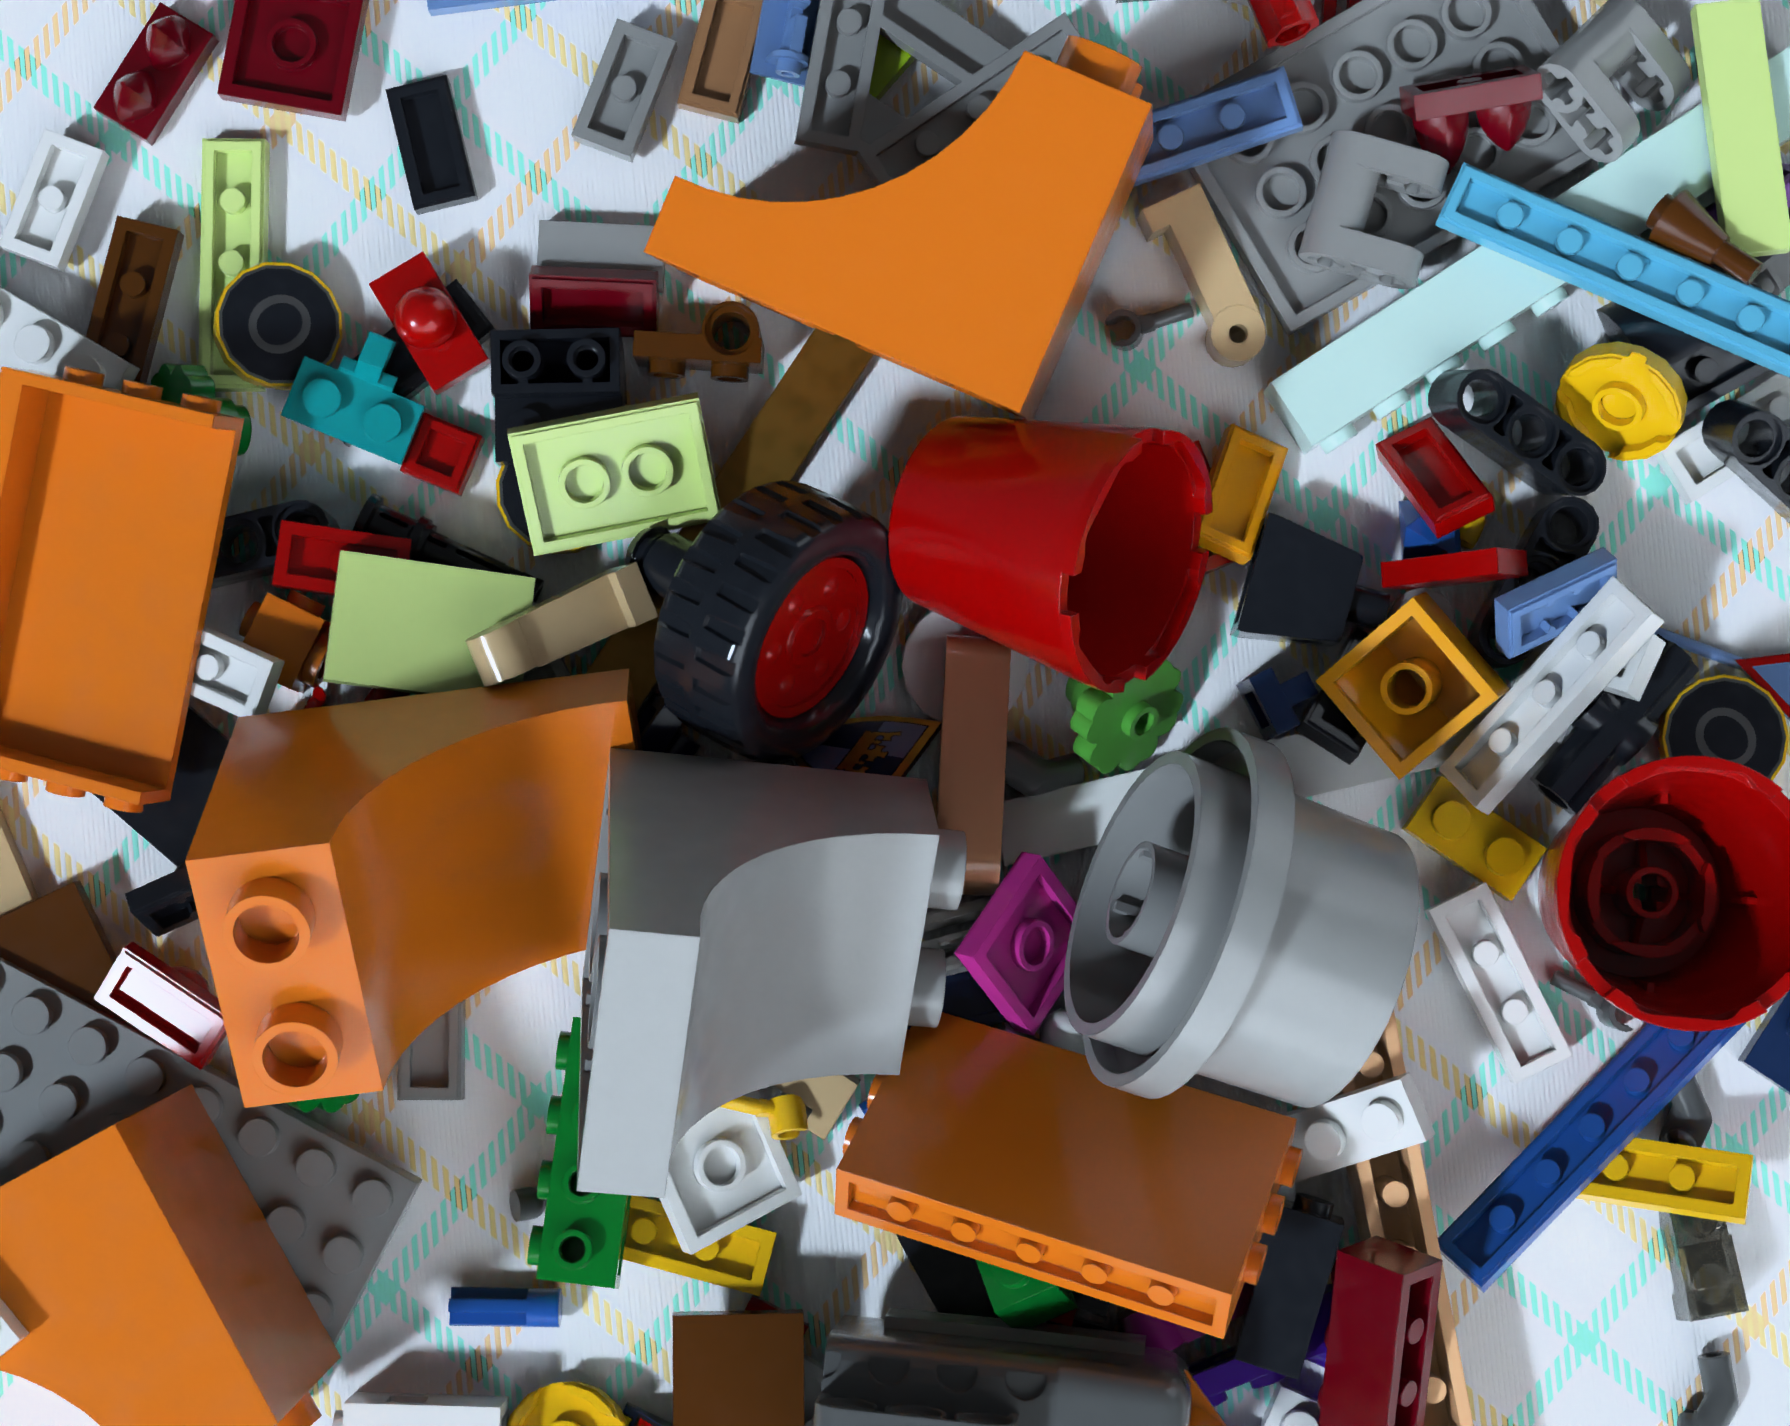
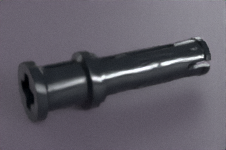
M374 493L365 502L352 530L412 539L409 560L536 578L436 532L437 526L432 524L433 521L422 516L416 520L385 506L384 498ZM540 578L535 580L533 596L535 603L544 584V580Z

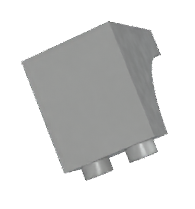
M610 747L581 985L577 1191L665 1198L670 1157L677 1143L693 1125L725 1103L753 1091L808 1078L858 1074L900 1075L908 1025L936 1028L940 1022L946 985L945 952L943 949L921 947L927 908L957 910L963 893L966 872L967 845L965 832L938 828L927 779Z

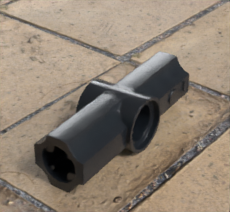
M1659 634L1657 636L1666 642V645L1640 701L1602 690L1571 724L1574 727L1530 778L1538 788V791L1570 815L1576 814L1617 766L1621 767L1628 763L1647 744L1658 728V724L1655 721L1700 670L1692 661V657L1683 649Z

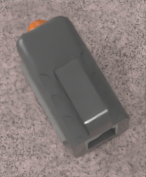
M890 1308L885 1315V1319L844 1315L830 1331L825 1349L821 1393L815 1399L813 1426L1227 1425L1192 1377L1186 1362L1175 1352L1161 1348L1146 1347V1335L1042 1323L1035 1327L1011 1328L1001 1318Z

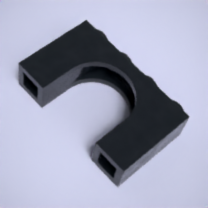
M1296 1192L1294 1202L1285 1199L1283 1213L1275 1236L1266 1233L1262 1234L1260 1243L1268 1245L1267 1254L1257 1285L1253 1286L1235 1347L1234 1359L1299 1380L1344 1229L1343 1217L1332 1214L1335 1204L1316 1196ZM1072 1291L1078 1309L1103 1317L1107 1316L1111 1303Z

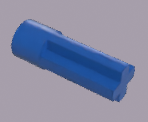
M451 1287V1298H449L448 1312H450L449 1325L560 1328L563 1305L562 1289Z

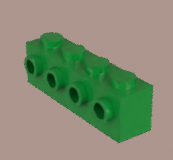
M573 1017L571 1032L561 1031L558 1039L555 1067L557 1070H565L562 1096L552 1095L549 1103L546 1133L556 1135L553 1161L542 1160L540 1166L537 1199L547 1200L544 1225H533L527 1263L528 1265L538 1266L536 1279L619 1289L630 1215L631 1195L577 1191L581 1018Z

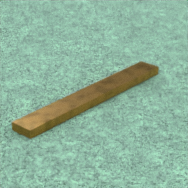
M814 329L716 476L715 482L721 509L754 487L769 482L791 481L870 363L874 354L860 349L854 342L841 336L831 335L819 329ZM708 523L683 527L679 535L694 542ZM650 590L648 592L658 617L611 635L586 672L588 674L629 668L637 712L657 684L654 670V641L664 598Z

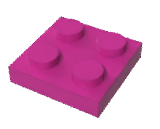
M1023 851L954 954L1014 1031L1034 1036L1064 989L1067 945L1077 904L1041 855Z

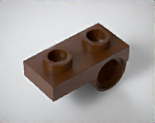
M726 301L711 308L703 320L701 334L634 330L633 357L638 367H648L647 375L664 379L685 378L686 370L711 371L710 378L715 381L744 383L748 382L749 373L763 374L765 348L759 323L754 312L742 303ZM728 322H740L750 330L747 342L735 350L724 349L715 342V335L718 329Z

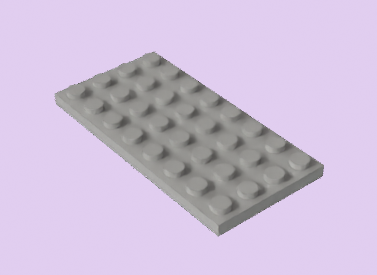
M0 957V1186L111 1125L192 1084L262 1211L278 1244H280L320 1321L336 1346L423 1179L281 1103L244 1108L238 1080L210 1065L199 1070L149 1035Z

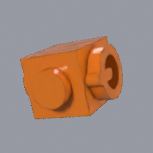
M292 589L286 600L267 592L263 602L255 601L242 620L239 635L244 637L243 643L285 661L277 683L288 689L304 693L307 685L317 688L323 682L330 622L320 617L326 606Z

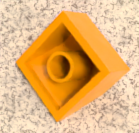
M1427 592L1412 597L1315 680L1399 780L1510 690Z

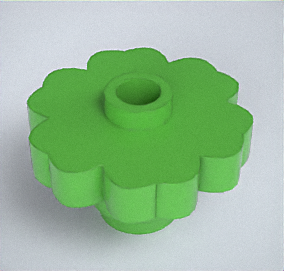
M1166 659L1146 681L1133 678L1125 683L1124 692L1108 693L1097 690L1069 677L1065 694L1068 701L1071 702L1074 711L1070 721V728L1078 734L1073 744V751L1102 774L1111 772L1117 765L1123 770L1129 771L1137 766L1140 761L1149 758L1157 747L1158 736L1166 734L1175 725L1177 712L1184 698L1182 693L1176 690L1181 679V671Z

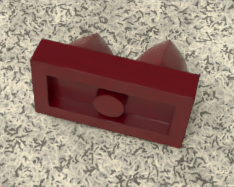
M160 2L93 108L103 117L153 146L218 44V39L211 32Z
M1525 65L1399 87L1402 113L1412 118L1417 141L1422 150L1437 154L1449 162L1447 175L1450 174L1458 162L1464 149L1469 129V112L1476 111L1480 126L1494 144L1504 151H1510L1526 129L1531 115L1532 101L1543 99L1541 73Z

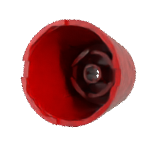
M979 416L950 417L936 425L920 441L909 458L899 480L892 504L888 534L889 558L892 572L902 593L914 603L1089 687L1108 693L1124 692L1125 683L1133 678L1146 681L1157 671L1177 644L1193 612L1204 579L1210 551L1198 547L1201 514L1207 515L1213 512L1209 473L1205 460L1195 443L1181 432L1165 428Z
M1686 755L1663 758L1639 765L1615 777L1593 795L1561 828L1552 840L1543 858L1538 879V903L1542 922L1554 946L1599 995L1626 1014L1652 1025L1681 1031L1721 1030L1748 1022L1768 1012L1766 1009L1780 1000L1790 990V800L1781 792L1783 789L1771 779L1751 768L1736 762L1709 756ZM1641 884L1642 886L1653 888L1654 896L1652 901H1641L1634 898V885Z

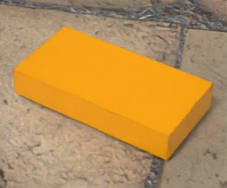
M1233 423L1224 430L1209 473L1213 512L1207 515L1201 514L1200 547L1240 565H1245L1251 560L1288 448Z

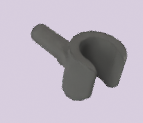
M1189 302L1137 316L1130 310L1119 309L1109 314L1105 324L1106 326L1114 325L1122 320H1128L1135 324L1134 334L1129 339L1112 343L1116 349L1128 351L1140 344L1144 334L1155 331L1157 328L1192 318L1194 314Z
M1559 970L1555 971L1550 984L1595 1008L1596 1015L1601 1023L1624 1032L1633 1030V1028L1617 1021L1615 1017L1616 1007L1599 995L1594 988Z

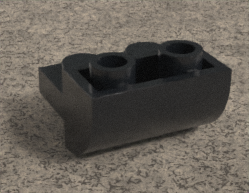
M1697 261V262H1699V263H1702V264H1704V265H1706V266H1709V267H1711V268H1713V269H1716V270H1718V271H1720V272H1723V273H1725V274H1727V275H1730V276L1734 277L1733 275H1731L1730 273H1728L1727 271H1725L1724 269H1722L1721 267H1719V266L1716 265L1715 263L1712 264V265H1709V264H1706V263ZM1610 302L1596 310L1609 342L1620 341L1643 346L1664 358L1680 376L1688 399L1685 417L1770 371L1766 367L1617 303Z
M619 328L490 330L491 394L495 398V462L499 466L514 465L507 428L612 409L627 404L624 347Z

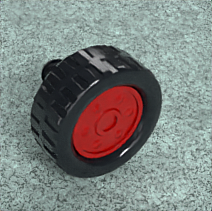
M781 480L754 487L732 500L708 522L694 542L677 533H670L663 526L647 528L639 532L627 549L625 562L626 564L637 562L647 589L664 598L654 641V670L659 691L668 709L681 722L712 741L748 759L761 763H780L796 759L811 752L828 740L850 718L869 692L885 662L898 626L903 593L898 587L892 572L888 546L889 531L885 525L870 514L831 494L804 483Z

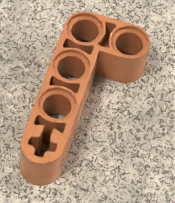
M947 635L936 821L940 829L965 832L967 857L962 895L992 896L999 886L1001 868L1011 649L987 637Z

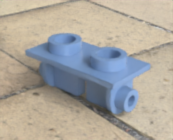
M820 0L762 1L749 73L801 87L805 86Z

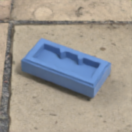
M1602 547L1494 598L1496 648L1508 659H1511L1559 636L1612 576L1617 578V558Z

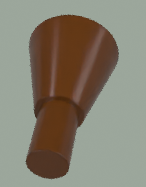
M1688 189L1683 190L1676 197L1669 193L1666 194L1656 204L1646 221V226L1652 230L1648 241L1709 265L1715 263L1746 285H1749L1757 277L1763 267L1761 261L1730 242L1728 234Z

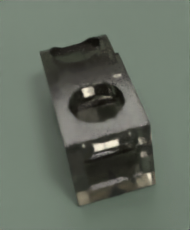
M1659 1212L1661 1235L1667 1251L1675 1294H1671L1676 1320L1693 1322L1749 1311L1732 1235L1728 1233L1726 1222Z

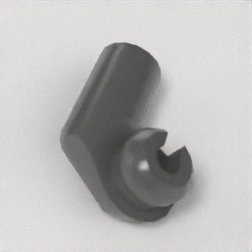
M1007 741L1005 783L1023 795L1037 796L1063 787L1083 783L1085 777L1084 768L1080 757L1073 752L1046 760L1020 743Z
M1717 1351L1701 1354L1697 1359L1704 1397L1697 1410L1686 1409L1679 1414L1677 1426H1729L1739 1407L1730 1353Z

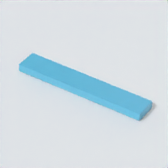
M1463 162L1435 226L1790 378V301L1751 284L1746 285L1737 278Z

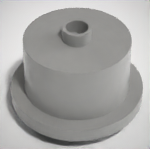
M1229 727L1217 728L1199 737L1184 752L1172 751L1157 758L1130 787L1107 825L1086 874L1069 934L1064 969L1065 1007L1072 1027L1083 1035L1086 1058L1095 1077L1104 1085L1147 1099H1158L1173 1093L1195 1074L1303 1108L1315 1107L1332 1099L1355 1077L1371 1055L1389 1022L1402 990L1414 948L1419 915V878L1414 855L1409 845L1399 835L1295 794L1292 774L1286 757L1278 747L1268 741Z

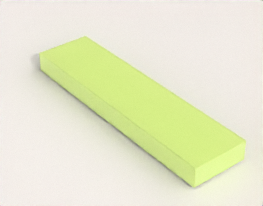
M1729 0L1695 4L1690 11L1718 224L1728 234L1730 242L1753 257L1786 254L1790 251V219L1760 0Z
M202 138L198 365L204 366L208 376L214 380L215 392H266V387L256 386L242 380L224 363L215 344L213 334L214 312L224 288L241 271L268 262L270 144L266 139Z

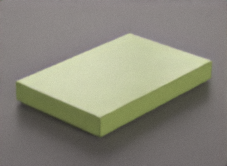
M698 392L507 428L509 445L534 556L631 538L647 528L663 526L668 530L708 523L721 510Z
M341 550L338 560L323 682L413 694L484 687L466 640L532 607L536 578ZM524 673L494 685L523 682Z

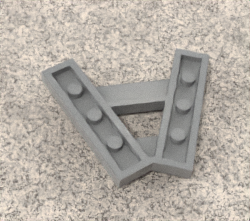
M820 0L794 144L856 156L874 184L878 186L906 174L936 156L961 136L988 108L1006 84L1024 50L1056 63L1067 36L1081 37V35L1064 12L1011 49H1008L937 0ZM879 34L956 86L909 118H905L869 94Z

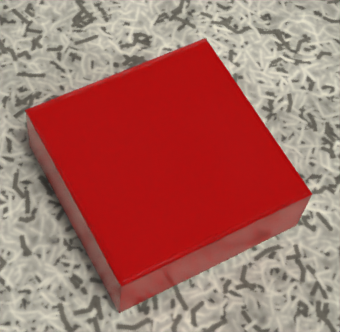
M424 412L400 471L461 497L485 438L482 435Z

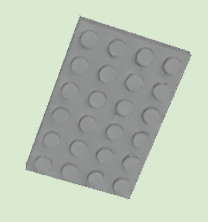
M1362 0L1312 29L1305 38L1278 48L1204 91L1207 92L1281 66L1285 68L1303 124V131L1190 168L1189 170L1197 184H1201L1210 206L1288 336L1378 285L1311 265L1298 256L1332 133L1338 130L1356 131L1422 149L1417 141L1412 118L1402 113L1399 87L1525 65L1536 71L1560 45L1533 0ZM1541 99L1532 101L1531 115L1526 129L1510 151H1504L1487 137L1479 124L1476 111L1469 112V129L1464 149L1458 162L1450 174L1446 176L1441 196L1431 199L1419 198L1377 186L1364 233L1414 247L1420 250L1425 258L1461 237L1437 227L1435 224L1463 162L1537 193L1593 161V159L1588 157L1576 145ZM1587 101L1583 104L1587 109L1590 107ZM1606 127L1603 128L1605 131L1610 132Z

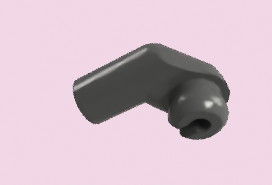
M1694 1076L1671 1100L1672 1106L1660 1131L1659 1141L1702 1147L1712 1124V1115Z

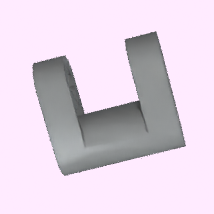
M1608 0L1536 70L1541 73L1543 99L1541 101L1576 145L1588 157L1603 163L1616 161L1635 142L1640 133L1639 120L1636 114L1609 80L1612 75L1639 106L1651 111L1667 109L1687 89L1691 80L1690 69L1684 58L1648 12L1635 0ZM1638 49L1642 53L1639 58L1634 54ZM1657 75L1661 80L1658 82L1654 76ZM1586 101L1590 104L1588 109L1583 105ZM1606 127L1610 132L1605 131L1603 128Z
M1349 130L1333 132L1299 249V258L1311 265L1383 286L1398 289L1415 288L1424 254L1409 245L1364 233L1377 186L1419 198H1438L1442 194L1449 162L1437 154L1369 134Z

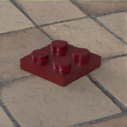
M235 0L217 94L225 101L346 122L369 0Z

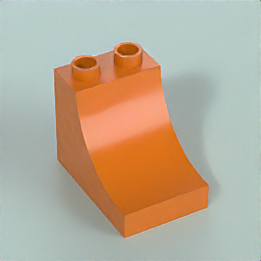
M1073 35L1067 36L1056 63L1024 50L1006 84L988 108L961 136L936 156L906 174L874 188L841 197L807 202L755 200L706 189L675 176L644 252L687 275L813 329L816 328L831 335L841 336L854 342L860 349L1023 419L1033 420L1154 140L1152 104L1139 99L1143 86L1137 80L1142 66L1113 49Z
M629 668L237 718L185 863L244 1108L383 1091L390 1072L402 1053L419 1034L458 1003L513 974L568 954L586 950L610 747L643 751Z
M192 1084L111 1125L0 1186V1298L29 1332L26 1337L0 1357V1371L22 1377L54 1392L85 1412L100 1426H310L322 1416L309 1390L341 1356L320 1321L280 1244H278L262 1211Z

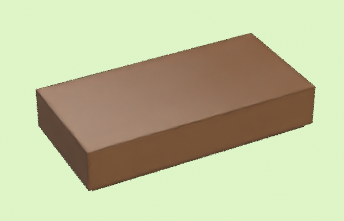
M704 0L677 101L679 109L739 124L752 73H749L763 0Z

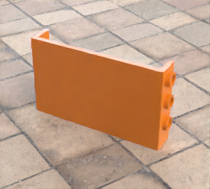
M2 366L0 372V780L27 782L29 776L47 781L45 790L53 794L80 798L85 797L86 792L105 796L103 806L123 812L141 813L145 804L165 802L171 799L244 418L220 413L222 401L208 397L182 393L180 404L161 400L163 387L123 379L121 390L104 387L105 374L65 366L63 377L39 371Z
M942 1012L940 1022L936 1028L911 1026L910 1030L907 1029L900 1075L876 1074L867 1099L868 1110L863 1119L859 1117L852 1119L845 1135L843 1157L836 1169L834 1214L1224 1339L1244 1283L1257 1285L1268 1249V1245L1261 1244L1260 1240L1263 1233L1273 1236L1276 1234L1286 1199L1285 1196L1279 1195L1278 1191L1281 1185L1293 1187L1303 1149L1292 1146L1297 1122L1295 1118L1186 1085L1158 1099L1143 1098L1100 1082L1091 1071L1086 1055Z

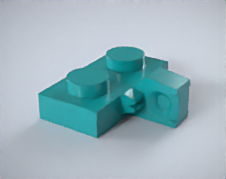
M370 331L358 361L344 355L338 370L304 356L281 416L402 465L426 406L393 393L398 378L384 371L396 342L391 338Z

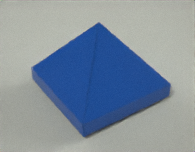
M1409 500L1398 501L1402 559L1461 552L1460 528L1437 539Z

